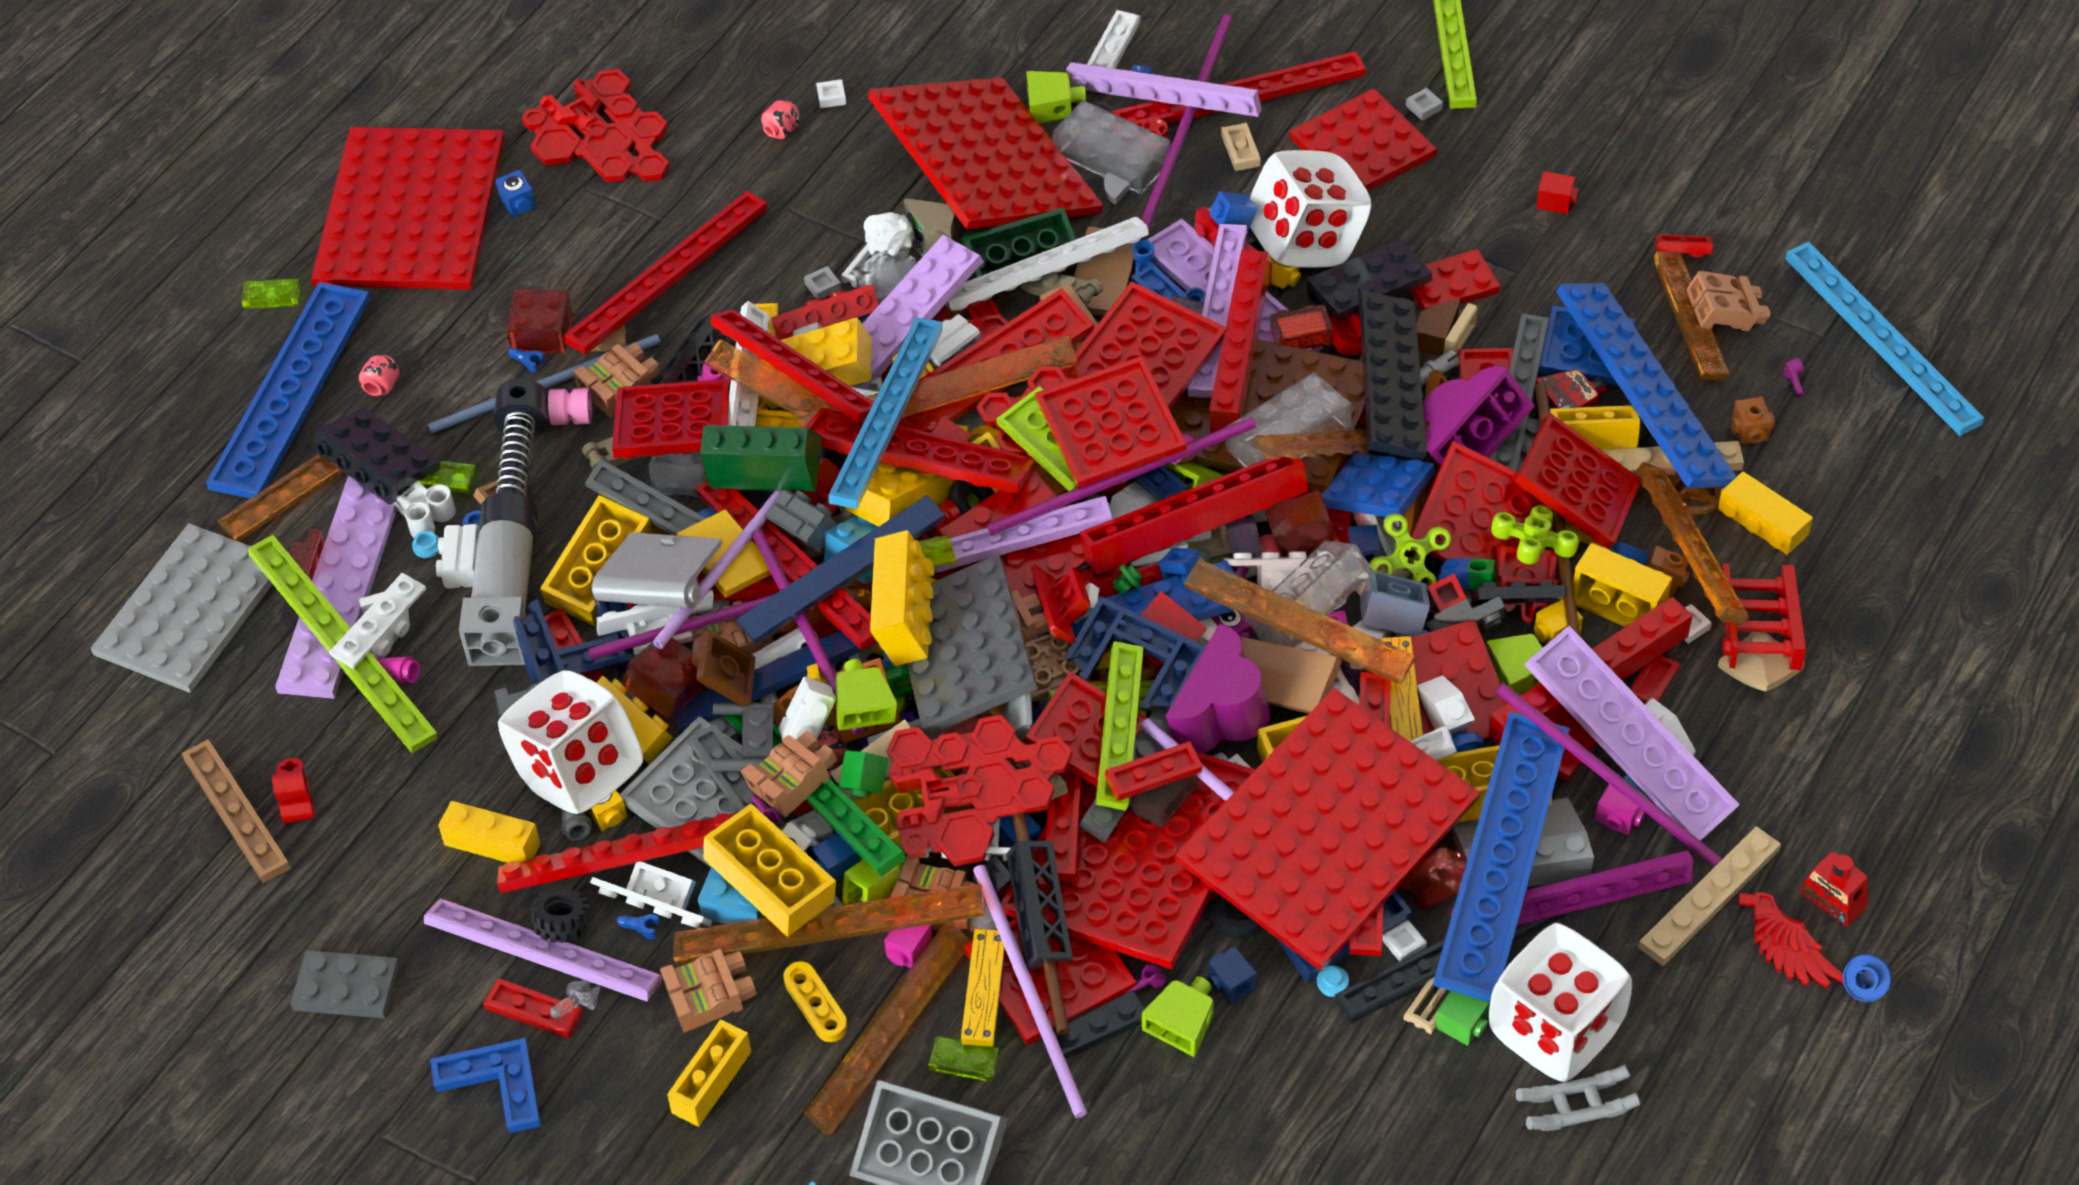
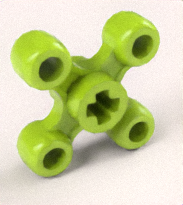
M1535 506L1531 510L1530 515L1525 519V523L1516 522L1513 515L1500 512L1495 515L1491 526V532L1496 538L1504 540L1513 536L1520 539L1517 559L1528 565L1538 562L1546 546L1554 548L1557 555L1570 558L1575 555L1579 545V537L1572 531L1563 530L1559 533L1550 531L1553 512L1545 506Z
M1399 513L1389 514L1385 518L1383 526L1385 531L1395 539V550L1389 556L1375 557L1369 564V570L1377 571L1379 565L1385 564V570L1381 573L1392 575L1396 569L1402 567L1411 571L1413 581L1421 582L1423 578L1427 577V586L1437 582L1434 574L1426 569L1424 560L1430 551H1441L1450 545L1451 535L1448 530L1436 526L1431 528L1425 537L1413 539L1408 533L1406 518ZM1399 521V527L1392 529L1393 522ZM1442 534V540L1435 543V537ZM1412 547L1416 554L1414 557L1410 556L1408 560L1404 552L1406 549L1410 551Z

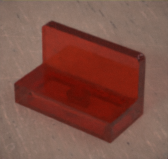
M310 529L306 542H292L289 551L290 556L311 581L325 544L322 530Z

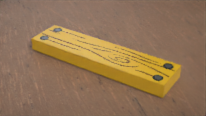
M1411 636L1381 638L1379 643L1383 673L1391 674L1390 728L1408 741L1423 736Z
M974 930L961 1034V1044L994 1046L1005 947L998 930Z

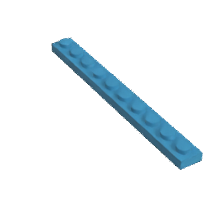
M1809 241L1787 251L1785 260L1959 436L1983 424L1984 417Z
M915 318L829 493V504L858 509L943 331V322Z

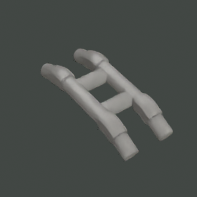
M1626 1065L1611 1071L1607 1070L1594 1074L1592 1077L1552 1086L1545 1085L1532 1088H1518L1516 1090V1099L1518 1101L1542 1103L1551 1101V1099L1554 1100L1558 1113L1528 1116L1526 1119L1528 1129H1541L1542 1131H1553L1582 1122L1619 1116L1626 1113L1627 1110L1641 1105L1636 1092L1602 1104L1598 1090L1613 1086L1616 1082L1630 1077ZM1584 1092L1590 1107L1571 1111L1566 1096Z

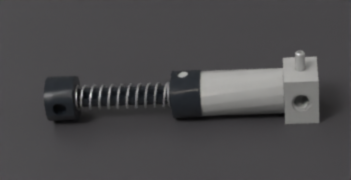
M530 379L508 380L497 391L494 422L497 428L505 434L503 437L504 445L502 446L503 453L501 454L502 461L500 462V478L497 483L499 487L496 490L497 493L487 497L481 505L471 598H463L459 633L468 666L525 665L513 619L515 616H518L522 621L527 617L525 610L532 549L535 544L538 508L533 501L527 498L526 493L528 492L527 485L529 483L528 476L530 475L531 451L533 450L532 443L534 437L541 434L547 427L549 394L543 385Z

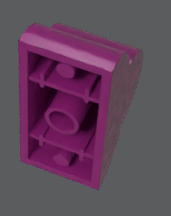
M1501 366L1486 368L1475 374L1469 381L1462 379L1447 381L1435 388L1423 403L1424 420L1429 425L1425 430L1427 452L1439 467H1441L1447 450L1453 441L1489 458L1535 405L1508 369Z
M1222 624L1218 625L1166 714L1173 740L1179 745L1190 741L1194 750L1199 753L1211 750L1222 738L1230 741L1251 739L1257 736L1258 729L1266 727L1270 720V708L1260 671L1255 663L1245 658L1241 639L1237 632Z

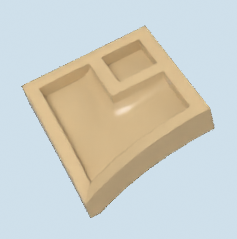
M1752 632L1743 640L1749 642H1778L1769 634ZM1738 653L1735 668H1729L1728 656H1723L1719 659L1718 667L1733 678L1765 692L1780 686L1801 671L1790 670L1788 657H1783V654Z

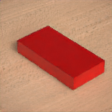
M1660 655L1642 668L1630 690L1644 705L1652 698L1660 702L1677 674L1680 663Z

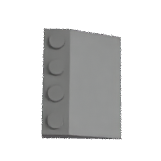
M1568 798L1552 800V806L1548 807L1527 887L1562 882L1591 875L1594 855L1587 832ZM1479 819L1458 822L1451 829L1463 875Z
M877 1080L849 1176L878 1185H985L999 1152L1008 1118L893 1083Z

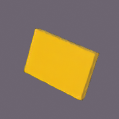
M723 510L678 532L677 536L722 539L723 544L702 569L707 575L741 534L743 529L726 510ZM750 540L714 585L726 598L772 574L758 547Z

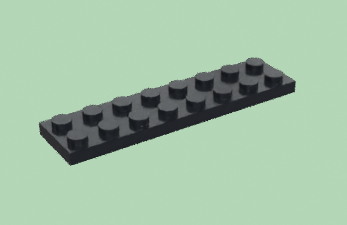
M1362 290L1358 301L1368 449L1423 461L1427 454L1414 301Z

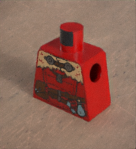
M1577 369L1536 379V384H1546L1549 410L1557 408L1598 407L1599 395L1607 391L1606 384L1602 378L1599 377L1588 381L1582 372Z
M1831 852L1812 870L1799 892L1844 926L1848 927L1867 909L1868 877L1853 866V860L1849 856Z

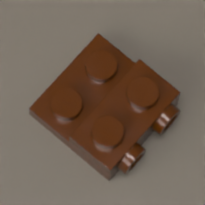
M708 629L693 644L691 663L698 667L696 680L742 707L751 702L756 657Z

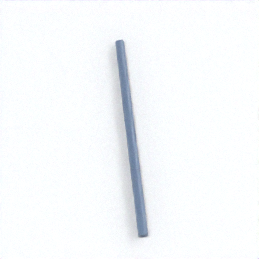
M657 334L635 342L642 351L661 344ZM601 356L536 382L543 385L546 389L575 378L573 371L581 366L587 369L599 361ZM497 397L427 424L430 434L432 435L495 410Z

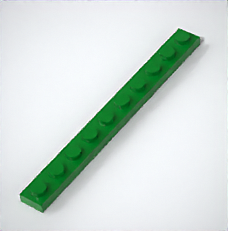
M723 715L742 737L743 715ZM774 723L773 748L783 744L782 734H780L778 727ZM831 779L825 784L821 782L820 786L805 799L880 877L906 859L903 851Z

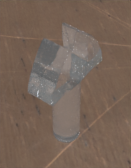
M581 980L568 983L566 994L569 997L551 1007L550 1014L554 1018H559L580 1004L593 1010L598 1003L600 986L588 992L590 981Z

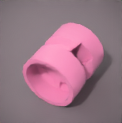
M575 388L571 393H568L566 389H550L548 394L550 424L567 425L570 420L574 424H591L592 396L590 388Z

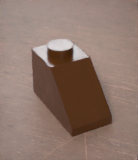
M1454 298L1421 311L1416 322L1418 351L1437 356L1444 354L1445 339L1459 317L1460 299Z

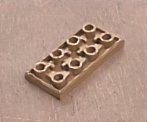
M1087 227L1085 236L1100 231L1103 228ZM1126 243L1116 247L1112 252L1100 253L1092 256L1089 261L1077 263L1074 274L1075 278L1087 281L1095 278L1100 281L1104 289L1097 297L1092 296L1090 298L1091 301L1086 305L1091 314L1105 316L1129 285L1135 262L1132 249L1134 243Z
M1052 634L1026 642L1038 689L1031 691V703L1046 698L1049 690H1057L1069 671L1077 676L1082 672L1073 660L1070 662L1065 660V656L1072 644L1063 638L1058 640ZM989 709L976 715L977 721L980 718L991 717V710Z
M1242 637L1241 640L1245 658L1255 663L1260 671L1269 705L1310 713L1331 691L1342 662L1337 656Z

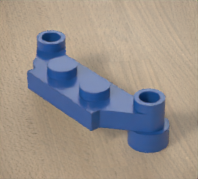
M1139 240L1134 243L1132 249L1136 267L1135 275L1131 276V281L1202 315L1206 296L1205 291L1201 288L1193 287L1184 293L1152 263L1154 258L1153 243L1148 240Z

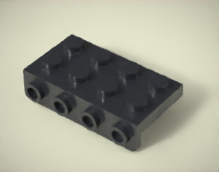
M1398 239L1308 278L1307 296L1312 301L1319 299L1330 313L1340 321L1359 313L1358 298L1362 290L1395 297L1432 281V272Z
M365 407L317 429L316 449L319 455L389 505L396 502L398 490L440 470V461Z

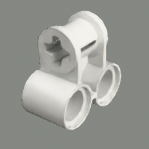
M416 481L410 484L409 488L402 494L396 495V502L394 503L396 509L405 516L413 538L422 531L434 533V521H449L456 513L450 489L445 485H434L426 489L421 483Z

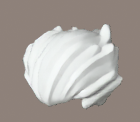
M888 212L869 216L864 222L865 241L868 243V250L871 255L874 256L878 253L882 258L887 254L900 256L909 253L915 235L913 224L909 222L905 215Z

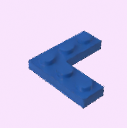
M526 1038L430 1059L436 1092L499 1079L509 1134L541 1127Z

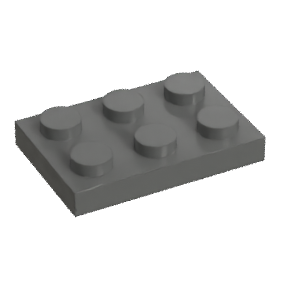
M306 950L290 1003L292 1010L385 1019L400 965L397 958Z

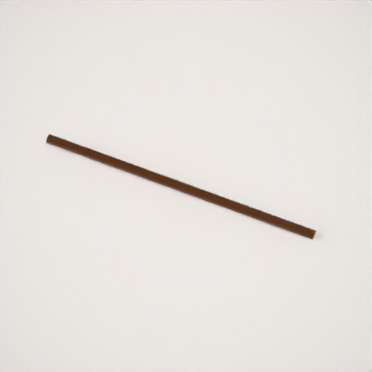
M1537 383L1535 385L1540 426L1543 419L1550 413L1545 383ZM1551 509L1553 512L1554 533L1566 530L1564 517ZM1558 555L1561 585H1565L1566 597L1563 600L1567 627L1570 626L1581 637L1570 558Z
M1002 704L990 709L992 716L1002 715L1004 717ZM1013 759L1008 760V762L1015 768ZM1025 814L1012 815L1017 841H1030ZM1037 879L1036 885L1037 888L1040 890L1039 881ZM1043 907L1041 909L1042 918L1046 920L1045 910ZM1049 935L1046 939L1048 952H1053ZM1045 962L1043 968L1056 1031L1059 1035L1066 1034L1070 1030L1056 963Z

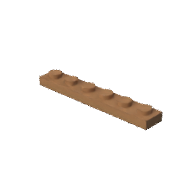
M209 739L181 753L185 763L262 883L264 884L291 869L287 859Z

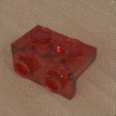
M1446 847L1439 848L1433 851L1431 856L1424 859L1399 887L1416 893L1420 908L1428 910L1459 892L1467 858Z

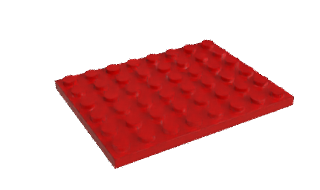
M995 77L992 79H973L969 81L870 89L869 100L966 229L1005 225L1063 207L1068 218L1101 214L1104 205L1037 120L1031 117L1030 111L1004 78Z
M350 127L311 277L313 286L323 282L343 287L472 290L504 144V131Z
M1333 688L1175 854V861L1322 971L1480 798V792L1339 690Z
M1196 752L1202 765L1234 792L1256 770ZM1193 775L1137 794L1105 843L1079 827L1075 881H1059L1069 936L1172 969L1214 891L1176 862L1175 854L1222 806L1225 800L1200 778ZM1083 778L1079 825L1097 796V787ZM1047 824L1037 841H1046ZM1032 850L1034 861L1043 867L1044 850ZM1039 876L1040 891L1048 896L1051 892L1050 884ZM1011 886L1003 898L1001 906L1005 915L1017 919ZM1044 906L1046 920L1053 926L1056 922L1055 913L1047 906Z

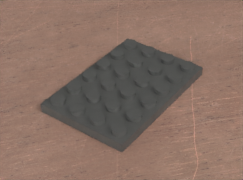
M999 554L931 583L933 598L930 599V608L933 619L929 622L932 643L928 647V658L907 663L922 729L927 736L1038 689L1004 562Z

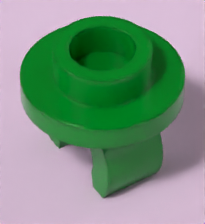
M1122 564L1119 568L1123 574L1113 581L1114 588L1121 595L1128 591L1132 585L1140 589L1142 587L1140 580L1143 578L1133 565L1127 568Z

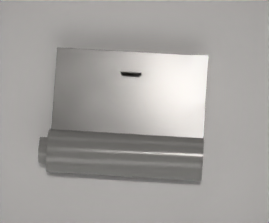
M631 532L595 575L592 583L593 596L598 601L693 608L701 598V588L696 577L723 544L722 539Z

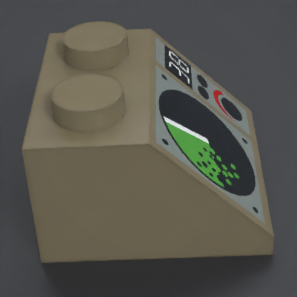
M904 199L905 216L913 224L915 238L912 246L922 257L942 235L960 244L958 217L948 204Z

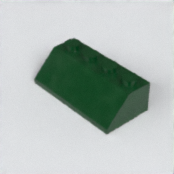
M1063 207L962 237L961 245L980 255L983 263L971 275L975 279L1074 241L1076 238Z
M704 425L700 455L709 487L712 489L788 490L794 492L798 490L800 492H816L822 435L809 428Z

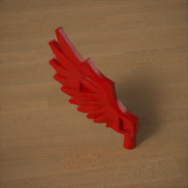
M1756 892L1755 895L1739 893V906L1754 907V924L1756 925L1754 942L1760 943V953L1764 954L1766 951V962L1770 963L1773 959L1777 972H1781L1783 965L1787 979L1793 980L1795 974L1804 986L1809 985L1808 975L1825 988H1829L1831 984L1827 977L1843 983V973L1836 969L1820 953L1822 946L1811 937L1804 922L1786 916L1778 908L1772 895L1762 892Z

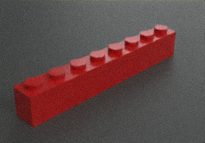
M1241 250L1226 323L1227 330L1224 333L1209 408L1210 433L1242 421L1269 280V252Z
M1291 449L1081 531L1079 533L1086 562L1096 575L1108 572L1122 564L1136 561L1143 556L1156 551H1162L1166 547L1181 541L1190 540L1194 536L1215 530L1232 521L1243 519L1245 516L1268 509L1288 499H1294L1298 495L1309 492L1304 463Z
M1671 597L1592 650L1621 680H1624L1689 636L1693 615L1675 598ZM1542 683L1521 695L1524 700L1554 724L1571 715ZM1509 703L1491 715L1488 736L1497 745L1501 743L1509 711L1522 714Z

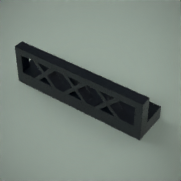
M713 313L708 314L697 322L653 384L698 381V376H702L703 372L701 366L703 364L716 363L732 339L724 335L725 338L722 342H713L712 330L714 327L710 325ZM699 348H708V361H700ZM694 366L695 380H686V367Z
M1017 841L1006 853L1023 956L1027 969L1038 970L1045 962H1068L1073 957L1052 841ZM1031 850H1044L1046 863L1043 867L1032 859ZM1039 876L1050 884L1051 892L1048 896L1037 888L1036 880ZM1044 906H1047L1055 913L1056 922L1053 926L1042 918L1041 909ZM1049 935L1060 943L1062 952H1048L1046 939Z

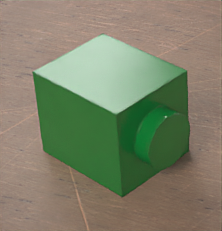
M845 751L839 787L850 789L851 796L869 798V793L882 794L888 757L867 752Z

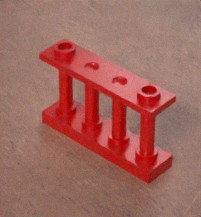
M1723 563L1721 575H1716L1715 591L1721 594L1726 637L1723 638L1722 652L1723 656H1728L1729 668L1736 667L1738 653L1783 654V657H1788L1790 670H1802L1806 646L1794 565H1782L1780 577H1775V579L1730 578L1729 563ZM1732 590L1775 591V594H1780V597H1778V600L1733 599ZM1735 611L1777 612L1783 618H1781V621L1735 620ZM1737 632L1780 633L1781 636H1785L1783 642L1738 641Z

